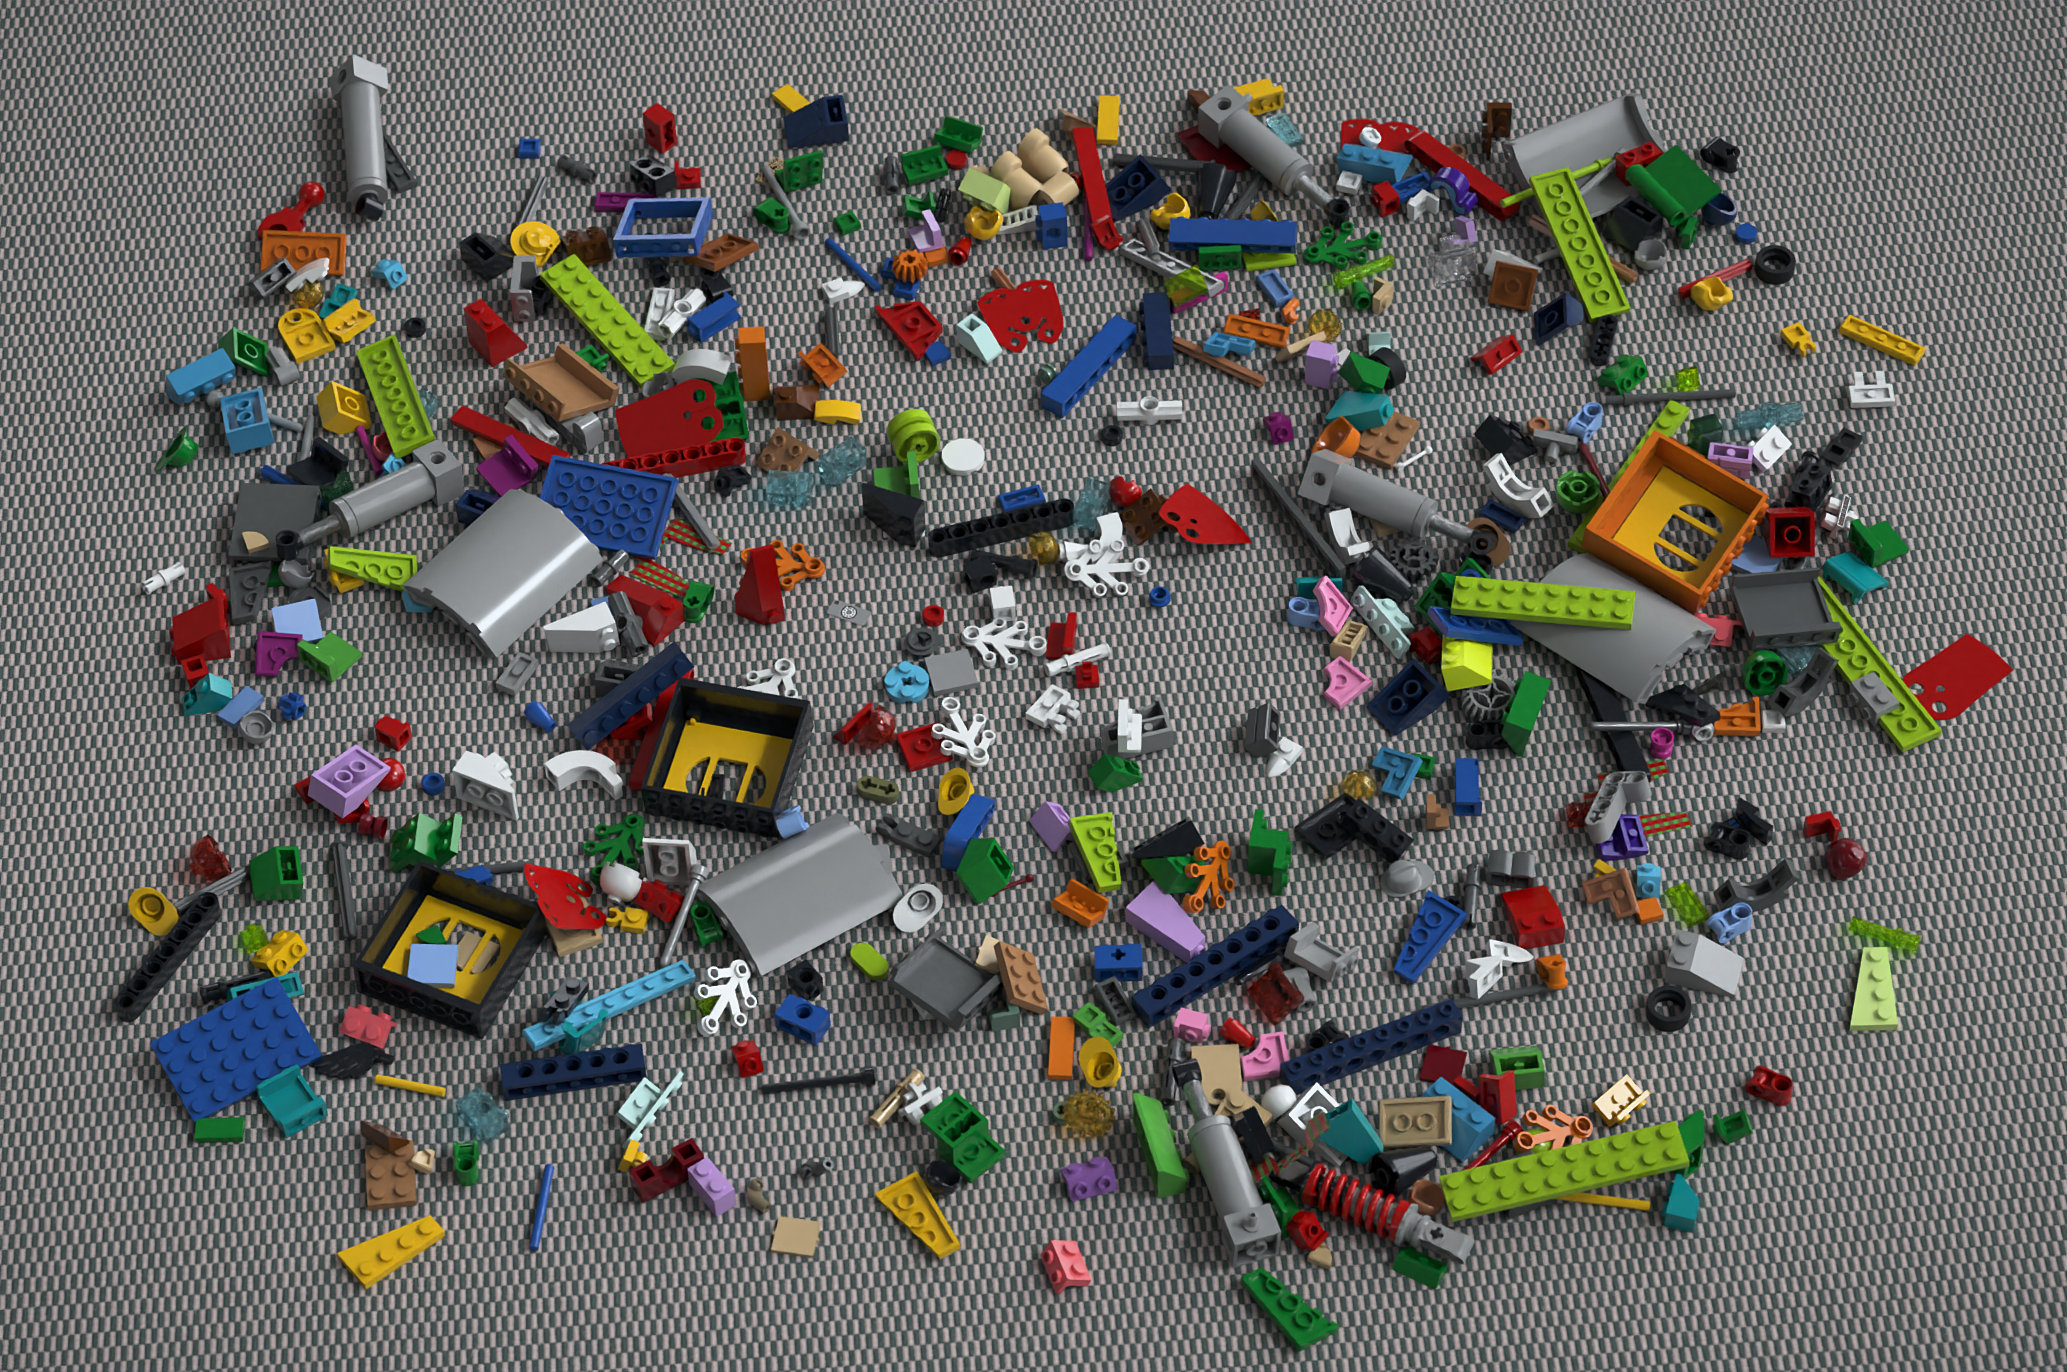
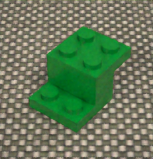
M736 370L727 372L722 385L704 378H693L712 385L717 397L714 406L722 413L724 426L711 442L734 437L741 439L749 438L743 397L739 390ZM702 389L695 390L697 402H703L706 398L705 391ZM710 416L704 417L702 419L703 428L705 430L712 429L715 424L714 419Z
M1467 558L1455 575L1439 572L1414 605L1441 635L1443 633L1427 612L1431 606L1451 609L1456 576H1460L1467 569H1473L1480 574L1481 578L1491 579L1472 558Z
M1255 809L1248 845V873L1273 876L1272 895L1282 896L1283 887L1287 888L1288 869H1291L1292 841H1288V831L1267 829L1268 820L1264 819V810Z
M418 813L412 819H408L405 825L395 830L392 835L391 841L393 844L389 854V870L397 874L408 864L416 866L419 860L425 863H432L441 868L458 854L463 817L454 813L450 818L440 823Z
M956 1091L920 1119V1124L937 1139L938 1155L947 1164L958 1170L960 1175L970 1184L1006 1156V1150L989 1136L988 1119Z

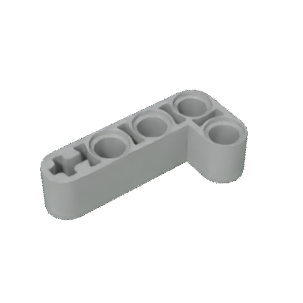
M535 402L532 404L533 410L540 411L550 427L582 453L586 454L603 442L601 422L593 412L590 411L583 417L580 415L558 422Z
M1613 772L1605 777L1585 818L1591 842L1603 843L1611 837L1627 802H1641L1651 797L1652 792L1645 772Z

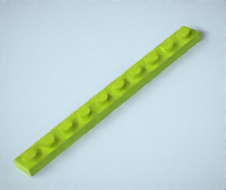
M1673 400L1668 402L1608 485L1610 492L1655 429L1669 438L1670 436L1673 437L1689 415V407ZM1603 495L1600 496L1596 505L1590 510L1569 539V548L1582 554L1589 553L1581 548L1586 526L1602 505Z

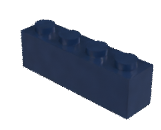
M1168 292L1143 293V302H1139V315L1144 317L1140 318V328L1145 330V333H1141L1142 346H1146V349H1143V362H1148V370L1174 369Z

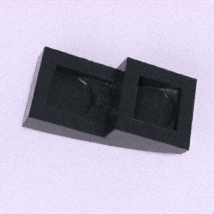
M1843 427L1835 440L1832 439L1821 454V458L1839 467L1842 466L1860 445L1862 436Z
M1739 798L1736 808L1738 820L1753 837L1767 845L1772 840L1773 825L1758 817L1759 808Z

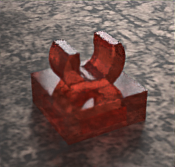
M1571 802V804H1566L1569 828L1586 827L1585 818L1590 810L1589 802Z

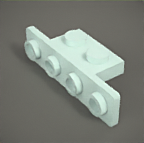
M1358 586L1350 603L1397 659H1402L1411 645V642L1405 635H1411L1415 627L1410 623L1409 618L1399 610L1393 600L1388 598L1374 599L1364 586Z
M681 1071L671 1080L663 1092L645 1077L641 1080L615 1114L634 1129L621 1147L626 1149L631 1139L637 1142L643 1136L640 1133L642 1128H649L656 1119L653 1115L657 1109L661 1111L669 1102L666 1098L670 1092L674 1094L682 1085V1082L679 1080L684 1074Z

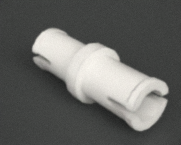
M177 562L165 570L157 571L155 576L141 582V587L149 595L162 586L167 587L171 581L186 573L180 562Z

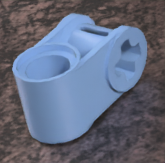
M1597 402L1585 404L1578 414L1569 421L1566 433L1569 435L1573 434L1579 437L1583 443H1587L1602 425V406Z
M1295 597L1290 600L1288 621L1291 625L1311 628L1317 631L1325 630L1321 623L1318 624L1320 617L1318 601L1302 597Z
M800 805L783 811L776 820L778 830L784 839L800 833L809 827L808 822L804 821L799 811L801 809Z
M1736 903L1712 915L1707 920L1706 926L1715 932L1719 943H1726L1750 929L1752 909L1746 903Z

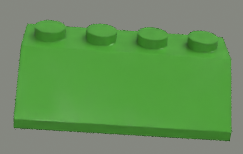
M1139 1093L1132 1094L1133 1124L1158 1199L1185 1193L1186 1182H1190L1187 1168H1182V1152L1180 1148L1176 1149L1174 1143L1177 1142L1174 1129H1169L1170 1118L1167 1109L1163 1110L1159 1100Z

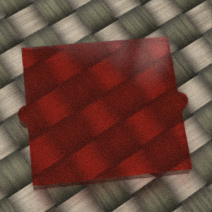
M608 734L596 744V752L611 759L615 766L634 764L633 739L612 738Z

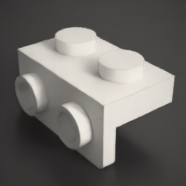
M1773 425L1769 429L1765 427L1755 435L1757 439L1755 441L1751 440L1744 447L1754 448L1752 461L1762 472H1765L1792 443Z

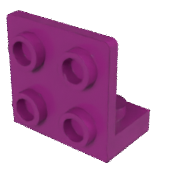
M509 435L504 439L503 449L478 465L476 471L498 496L502 497L510 489L519 490L535 479L539 465L512 435Z

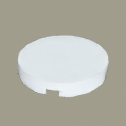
M956 439L948 443L942 450V464L952 474L958 476L971 475V472L975 470L977 472L983 466L985 452L982 446L974 440Z

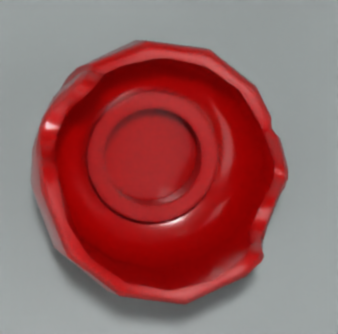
M1119 476L1109 482L1110 499L1113 504L1119 507L1127 508L1142 496V489L1134 480L1126 482L1122 476Z
M381 759L380 761L391 767V769L376 788L383 791H394L401 787L406 779L405 769L396 759Z

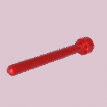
M1514 1120L1507 1122L1503 1126L1502 1135L1464 1170L1484 1165L1508 1141L1512 1142L1523 1131L1522 1127Z

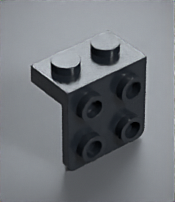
M318 437L313 439L311 457L287 466L286 473L302 485L319 486L320 490L346 480L349 458L324 439Z

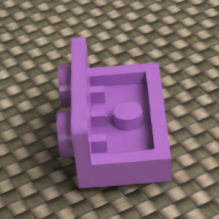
M1094 1157L1088 1162L1072 1163L1066 1168L1060 1169L1062 1179L1068 1187L1072 1202L1117 1189L1114 1168L1107 1157Z

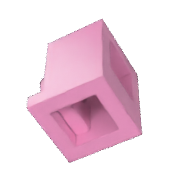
M1181 1008L1174 1024V1038L1181 1037L1188 1041L1200 1043L1203 1042L1204 1038L1208 1039L1211 1031V1025H1208V1015Z

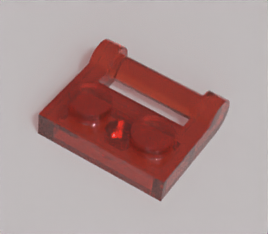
M1278 962L1270 965L1268 971L1247 989L1250 996L1275 1026L1304 1000V995L1291 984L1282 972L1283 968ZM1277 979L1289 995L1288 1001L1283 998L1273 985V980Z

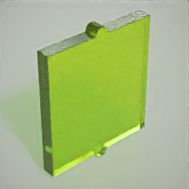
M1197 264L1164 281L1168 290L1167 295L1171 297L1175 307L1208 291L1204 281L1205 276L1201 274Z

